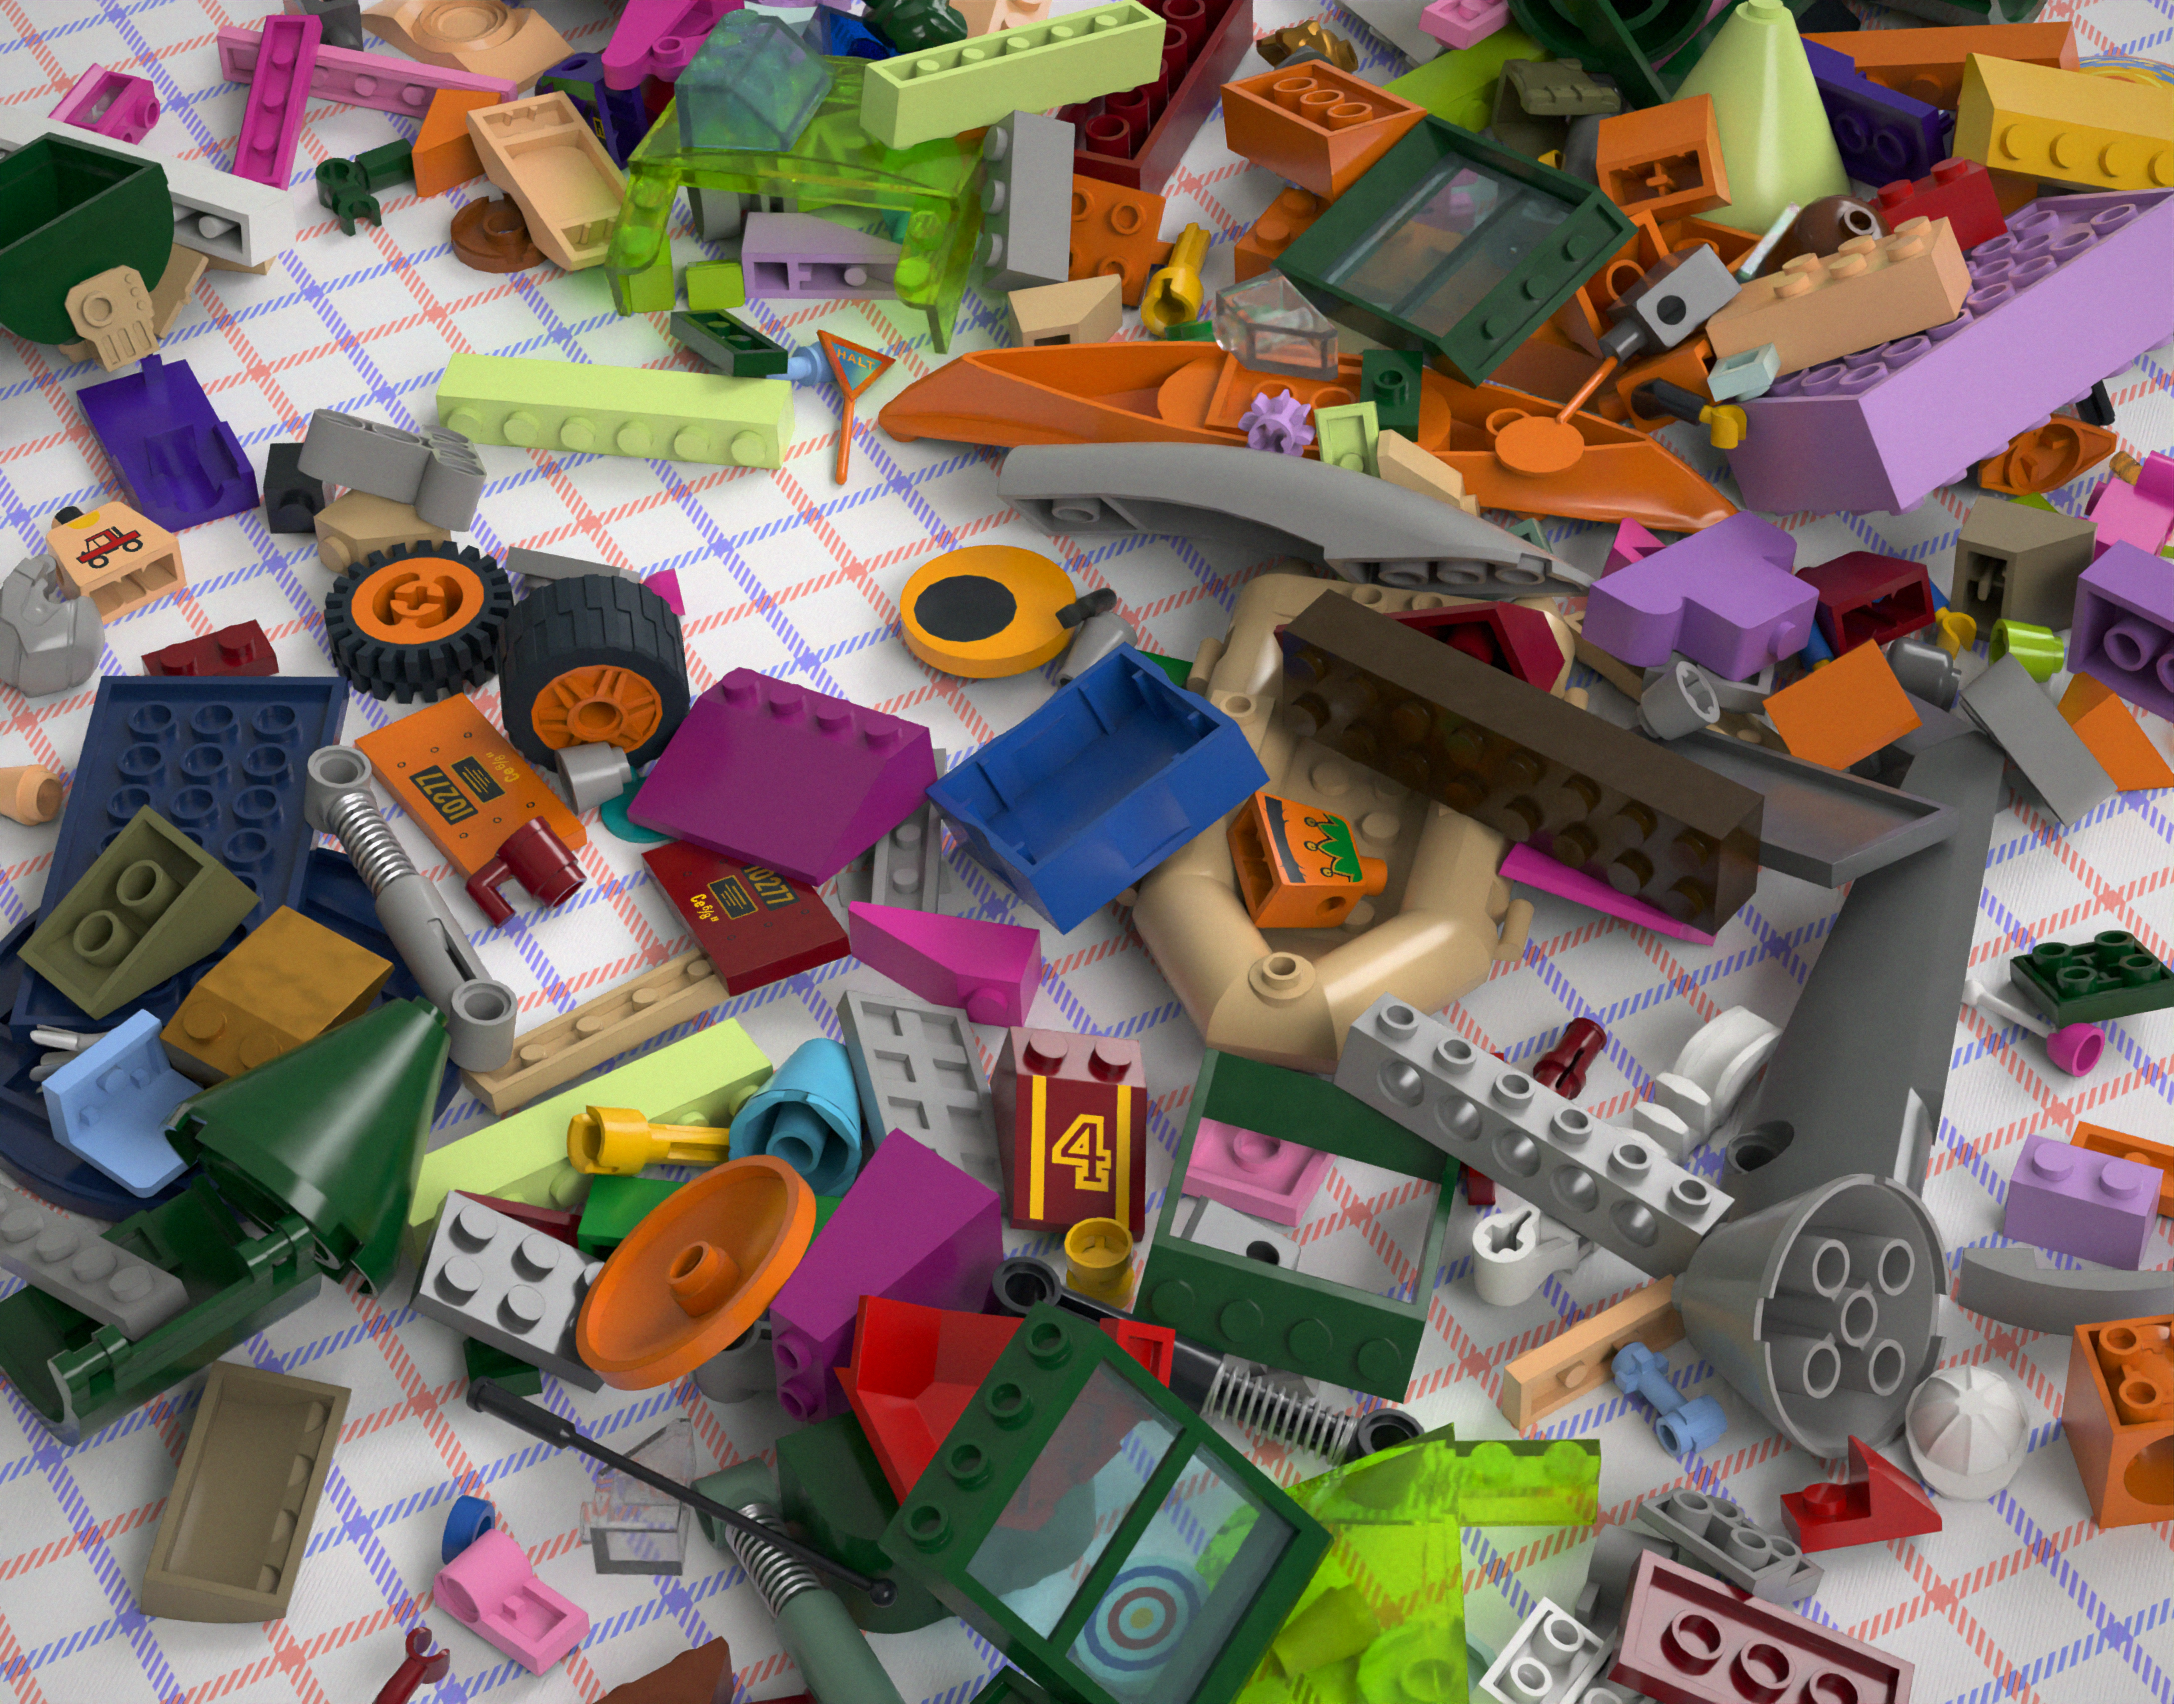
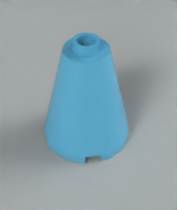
M827 1038L811 1039L800 1045L734 1116L728 1135L730 1146L728 1153L729 1161L752 1155L776 1156L784 1159L809 1184L814 1195L841 1198L854 1184L862 1161L859 1091L847 1047Z

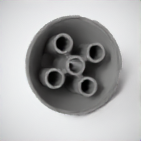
M1860 1173L1836 1178L1732 1223L1723 1222L1717 1224L1711 1231V1234L1704 1239L1695 1251L1687 1271L1682 1272L1676 1277L1671 1291V1301L1674 1309L1682 1313L1684 1328L1691 1345L1704 1360L1792 1444L1810 1455L1833 1460L1848 1457V1435L1855 1436L1877 1452L1893 1441L1905 1429V1410L1913 1390L1939 1369L1947 1337L1936 1335L1940 1294L1951 1295L1950 1275L1940 1231L1933 1216L1921 1199L1907 1186L1894 1179Z

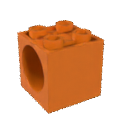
M2174 1314L2075 1325L2061 1422L2099 1529L2174 1520Z

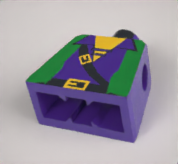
M577 53L543 73L535 85V96L564 90L619 170L622 171L654 152L640 86L638 85L628 90L610 89L605 85L601 61L602 54Z

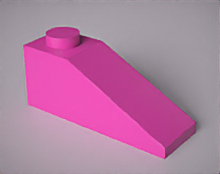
M851 901L848 908L853 957L931 1004L965 1009L969 1022L1005 1028L1010 1026L1024 1027L1042 978L1039 929Z

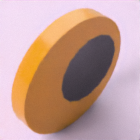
M1005 545L965 547L932 559L910 577L903 588L900 598L901 630L912 652L925 663L941 671L970 678H1000L1017 675L1045 664L1067 646L1075 632L1076 626L1064 629L1055 613L1068 604H1074L1076 602V592L1073 583L1065 571L1043 555L1023 548Z

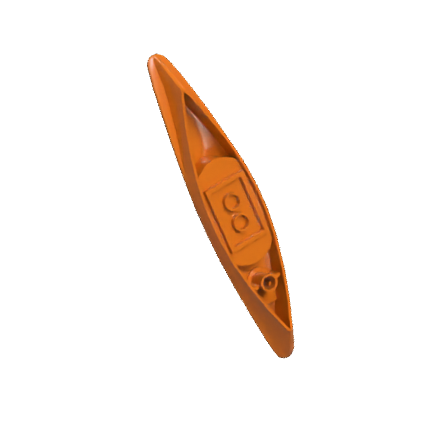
M1201 341L1078 343L988 349L965 353L910 384L879 411L878 424L894 440L899 442H912L920 437L1012 448L1019 445L1116 442H1185L1245 448L1248 443L1249 432L1238 428V423L1245 412H1253L1251 404L1258 393L1262 392L1271 400L1274 397L1280 396L1284 389H1288L1290 397L1301 405H1311V409L1306 415V425L1316 429L1314 409L1360 402L1363 356L1291 346ZM1423 367L1418 442L1412 443L1462 473L1466 495H1477L1480 514L1488 509L1513 511L1523 521L1530 518L1541 521L1550 515L1619 525L1623 518H1633L1644 528L1695 534L1740 512L1730 500L1725 498L1691 466L1650 435L1581 410H1577L1567 422L1574 426L1584 439L1585 453L1580 464L1569 472L1554 477L1533 478L1516 474L1505 468L1496 458L1494 441L1499 431L1510 422L1525 417L1545 416L1556 418L1565 405L1482 382L1474 390L1442 373ZM1316 433L1310 445H1302L1304 452L1301 457L1321 461Z

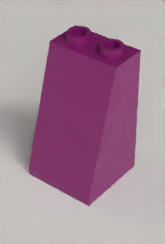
M895 1128L886 1136L769 1306L772 1350L777 1381L776 1394L781 1406L792 1418L815 1425L853 1409L833 1367L850 1368L859 1295H871L942 1310L978 1313L983 1309L993 1273L1000 1263L1004 1261L1000 1195L899 1128Z

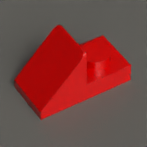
M1848 1435L1850 1484L1816 1483L1806 1487L1804 1491L1780 1495L1781 1521L1795 1544L1801 1549L1802 1554L1942 1531V1518L1920 1484L1853 1435Z

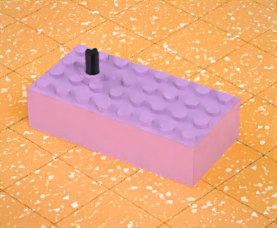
M2174 187L2034 198L2004 217L2008 229L2007 233L1961 252L1972 283L1956 320L1774 378L1767 392L1751 400L1738 402L1733 396L1724 399L1720 404L1716 405H1737L1746 414V439L1738 440L1736 448L1724 449L1748 510L1775 511L1776 516H1786L1798 511H1812L1814 516H1823L1835 511H1850L1852 516H1861L1873 511H1889L1891 516H1899L1921 507L1925 503L1923 496L1935 488L1946 487L1967 476L1966 468L1976 461L1990 459L2005 452L2009 448L2008 440L2019 433L2030 432L2051 421L2050 413L2060 406L2075 403L2081 421L2098 427L2112 424L2115 421L2114 417L2116 415L2102 379L2116 377L2127 372L2133 367L2132 359L2143 352L2160 349L2174 340L2172 334L2174 333Z

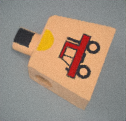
M111 501L86 514L78 507L68 506L60 510L53 518L52 530L48 532L45 540L48 555L56 561V584L67 601L71 599L76 600L79 596L93 598L101 614L103 626L187 586L179 540L173 534L124 503Z

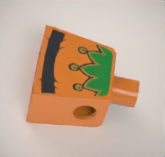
M1255 791L1226 831L1248 912L1256 927L1335 928L1343 924L1363 895L1377 897L1385 888L1387 882L1386 863L1380 858L1361 856L1359 854L1350 822L1342 815L1265 792Z

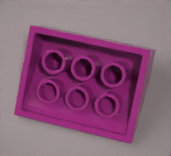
M738 667L725 674L722 680L697 698L690 709L689 715L683 720L627 809L628 820L637 825L819 888L929 800L924 790L938 781L930 731L928 727L900 719L895 715L869 709L845 699H838L804 688L799 684H792L758 673L752 669Z

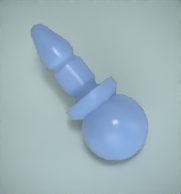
M820 340L810 346L799 347L794 351L792 357L788 358L787 374L767 375L766 378L787 381L797 380V382L806 387L813 386L818 382L828 383L837 381Z

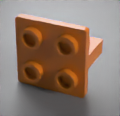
M1073 173L1068 282L1119 274L1122 287V304L1140 306L1151 264L1168 265L1175 243L1157 239L1166 204L1165 197Z

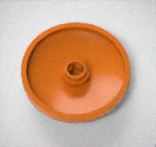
M752 1155L719 1165L701 1174L671 1194L625 1237L592 1283L577 1321L576 1346L581 1359L607 1385L619 1390L636 1391L660 1386L675 1380L720 1353L762 1315L800 1263L812 1236L816 1220V1200L809 1184L784 1159L771 1155Z

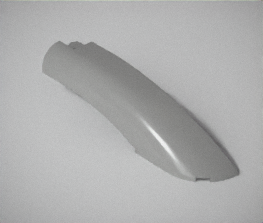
M1185 442L1019 445L1012 449L1006 457L997 488V497L1046 536L1159 534L1206 538L1259 548L1290 558H1299L1343 576L1349 583L1376 584L1382 587L1436 592L1442 595L1465 598L1588 597L1591 584L1596 582L1591 576L1550 552L1449 503L1351 469L1294 455L1259 449Z

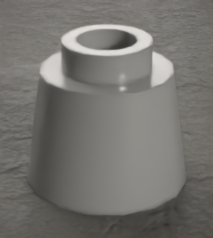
M1686 661L1677 663L1647 688L1641 695V705L1637 707V717L1643 729L1653 738L1662 737L1669 741L1717 722L1720 716L1719 703L1708 680L1699 669Z
M606 741L556 749L554 751L556 768L564 794L576 816L623 794V784L632 781L630 767L621 746L610 748Z

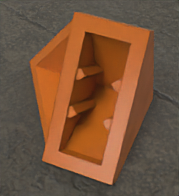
M2085 671L2074 674L2057 706V710L2118 787L2115 792L2174 787L2173 772L2116 692Z

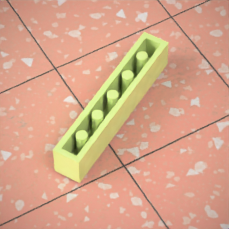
M1123 0L866 64L859 125L879 139L886 147L892 150H905L912 148L917 143L936 138H952L963 131L982 126H993L1013 110L1040 115L1046 113L1048 109L1071 103H1086L1094 97L1113 92L1132 91L1136 86L1159 80L1167 21L1136 0Z
M453 352L436 393L440 427L458 432L476 444L781 470L795 429L792 381L733 377Z
M732 1017L424 1155L403 1245L404 1252L419 1271L438 1204L449 1190L454 1191L457 1189L556 1211L575 1205L587 1198L595 1174L577 1172L571 1165L566 1143L568 1127L572 1117L580 1113H586V1105L636 1109L645 1116L648 1123L730 1129L738 1110L773 1075L772 1063L736 1019ZM645 1164L637 1174L632 1176L636 1177L660 1164Z

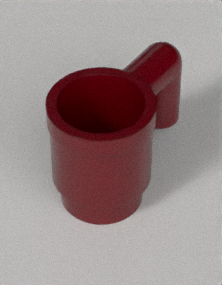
M538 816L513 833L499 847L494 857L466 880L464 888L468 897L493 926L499 929L516 914L514 909L496 890L510 876L517 881L532 900L539 899L548 911L556 909L570 899L585 884L587 876L577 866L579 860L551 829V825L543 816Z

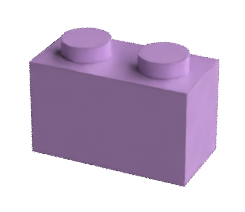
M2028 1134L2009 1183L2003 1237L2121 1270L2138 1271L2155 1227L2164 1170Z

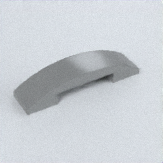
M1963 1248L1958 1302L1960 1306L2005 1324L2049 1334L2073 1336L2075 1325L2174 1314V1261L2172 1271L2036 1269L2033 1248Z

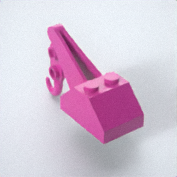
M629 0L612 39L601 56L605 85L613 90H628L641 84L650 74L656 75L658 79L665 82H676L686 78L688 74L714 69L720 72H729L741 67L743 61L749 56L776 50L792 52L788 57L775 63L777 71L789 70L800 65L805 60L808 46L800 35L783 29H767L748 33L744 0Z

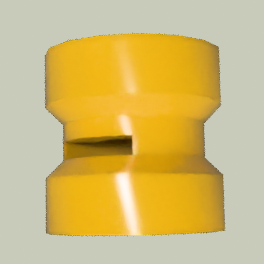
M1090 1218L1075 1224L1067 1232L1064 1241L1065 1260L1068 1267L1066 1287L1116 1308L1123 1309L1132 1300L1135 1291V1275L1132 1267L1134 1244L1131 1232L1124 1224L1109 1218Z

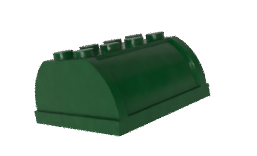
M52 132L45 133L0 159V327L14 335L41 344L74 345L86 340V338L77 334L64 305L71 287L111 268L114 269L125 265L139 271L148 293L155 289L169 261L174 237L173 205L167 186L169 182L161 163Z

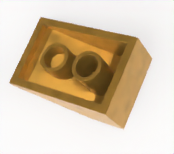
M282 905L196 983L160 1034L159 1039L174 1069L210 1088L364 1014L395 967L392 962L295 910Z

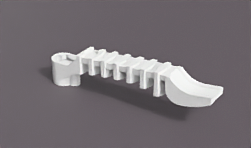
M1739 1004L1724 1011L1702 1027L1687 1042L1676 1061L1673 1074L1660 1072L1655 1078V1104L1639 1101L1633 1107V1129L1617 1126L1616 1129L1643 1143L1676 1165L1683 1167L1689 1161V1153L1698 1144L1705 1146L1710 1140V1132L1717 1125L1721 1126L1727 1121L1736 1100L1746 1084L1761 1066L1773 1056L1785 1029L1755 1015ZM1525 1203L1517 1207L1512 1213L1493 1214L1478 1223L1472 1235L1473 1284L1475 1291L1483 1300L1493 1305L1512 1306L1519 1304L1529 1298L1553 1271L1563 1270L1573 1275L1578 1270V1262L1588 1252L1594 1254L1601 1246L1548 1213L1539 1211L1532 1204Z

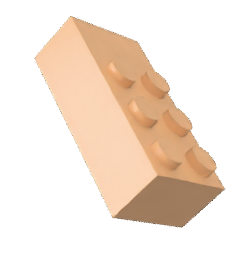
M1927 216L1916 217L1895 227V234L1874 241L1871 235L1858 236L1841 244L1838 247L1839 252L1819 259L1815 253L1804 254L1786 262L1782 266L1783 271L1740 284L1743 290L1716 311L1705 327L1717 359L1719 360L1773 342L1781 361V366L1775 376L1777 378L1956 320L1972 279L1948 217L1946 216L1931 222Z

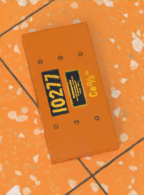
M463 692L354 740L355 749L361 751L369 759L372 767L371 773L465 881L490 861L499 847L513 833L538 816L545 818L551 825V829L570 851L587 844L586 829Z

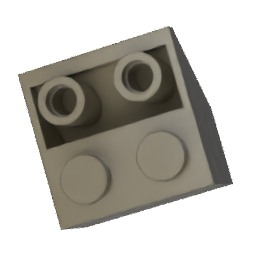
M1978 495L1957 538L1949 612H1960L1972 617L1977 627L1975 639L1989 643L1993 626L1997 619L2001 618L2046 626L2052 630V633L2072 628L2078 576L2093 564L2098 523Z

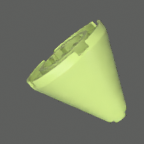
M1749 0L1739 4L1670 102L1706 93L1712 95L1732 200L1731 206L1690 216L1753 234H1759L1776 241L1796 214L1818 197L1831 195L1851 196V186L1791 11L1783 6L1781 0Z

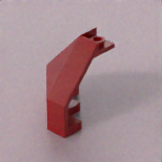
M859 1295L850 1368L833 1367L900 1506L1024 1318L942 1310L871 1295ZM1100 1318L1099 1328L1169 1389L1176 1330L1120 1318ZM1094 1370L992 1529L1036 1531L1053 1514L1050 1508L1052 1504L1072 1485H1083L1120 1449L1117 1442L1138 1421H1149L1150 1418L1100 1373Z

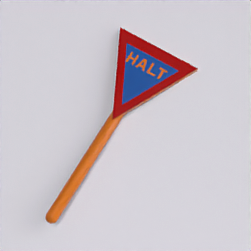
M818 329L816 332L844 395L835 475L836 483L842 485L847 481L855 400L895 363L896 359Z

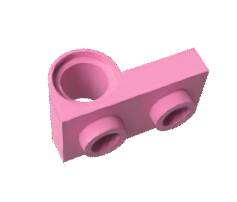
M488 1529L434 1576V1585L432 1587L437 1606L538 1677L543 1675L591 1632L588 1613L534 1577L530 1562L525 1553L513 1539L500 1530Z

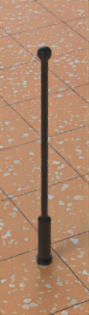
M487 1376L478 1377L468 1390L466 1404L474 1411L479 1413L485 1411L559 1449L571 1446L868 1593L871 1602L878 1607H889L897 1600L898 1588L892 1580L888 1578L874 1580L576 1433L574 1423L497 1386L496 1381Z

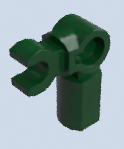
M406 138L356 155L354 158L355 162L344 158H332L321 162L317 166L315 177L320 204L325 208L333 210L339 216L340 228L344 234L350 237L356 235L354 219L360 217L370 219L375 227L381 226L379 202L370 194L415 178L411 153L413 147Z

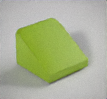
M666 231L657 232L629 267L632 310L635 313L674 310L673 306H676L670 236L666 234Z
M738 258L688 262V265H685L689 307L691 310H713L744 305L745 292L741 260H738Z

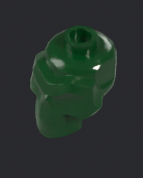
M861 0L866 4L861 15L862 26L885 47L894 48L896 53H913L965 40L967 37L968 28L966 20L961 12L949 6L950 0Z

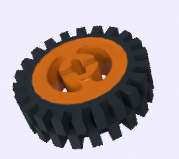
M418 540V552L407 553L405 542L392 545L394 557L386 559L380 550L368 554L369 569L356 561L347 568L349 579L339 576L333 583L334 593H327L324 619L335 668L338 667L341 677H347V681L352 680L354 689L362 694L372 687L374 699L387 701L393 690H396L398 703L412 704L414 692L423 691L425 703L437 702V689L447 687L452 697L461 692L464 693L463 680H468L475 688H478L487 682L485 670L496 675L498 674L496 645L499 640V629L503 620L507 619L510 615V610L514 607L511 583H509L508 574L504 568L498 569L496 559L489 554L480 559L478 548L468 545L459 554L457 542L444 540L440 551L433 552L431 540Z

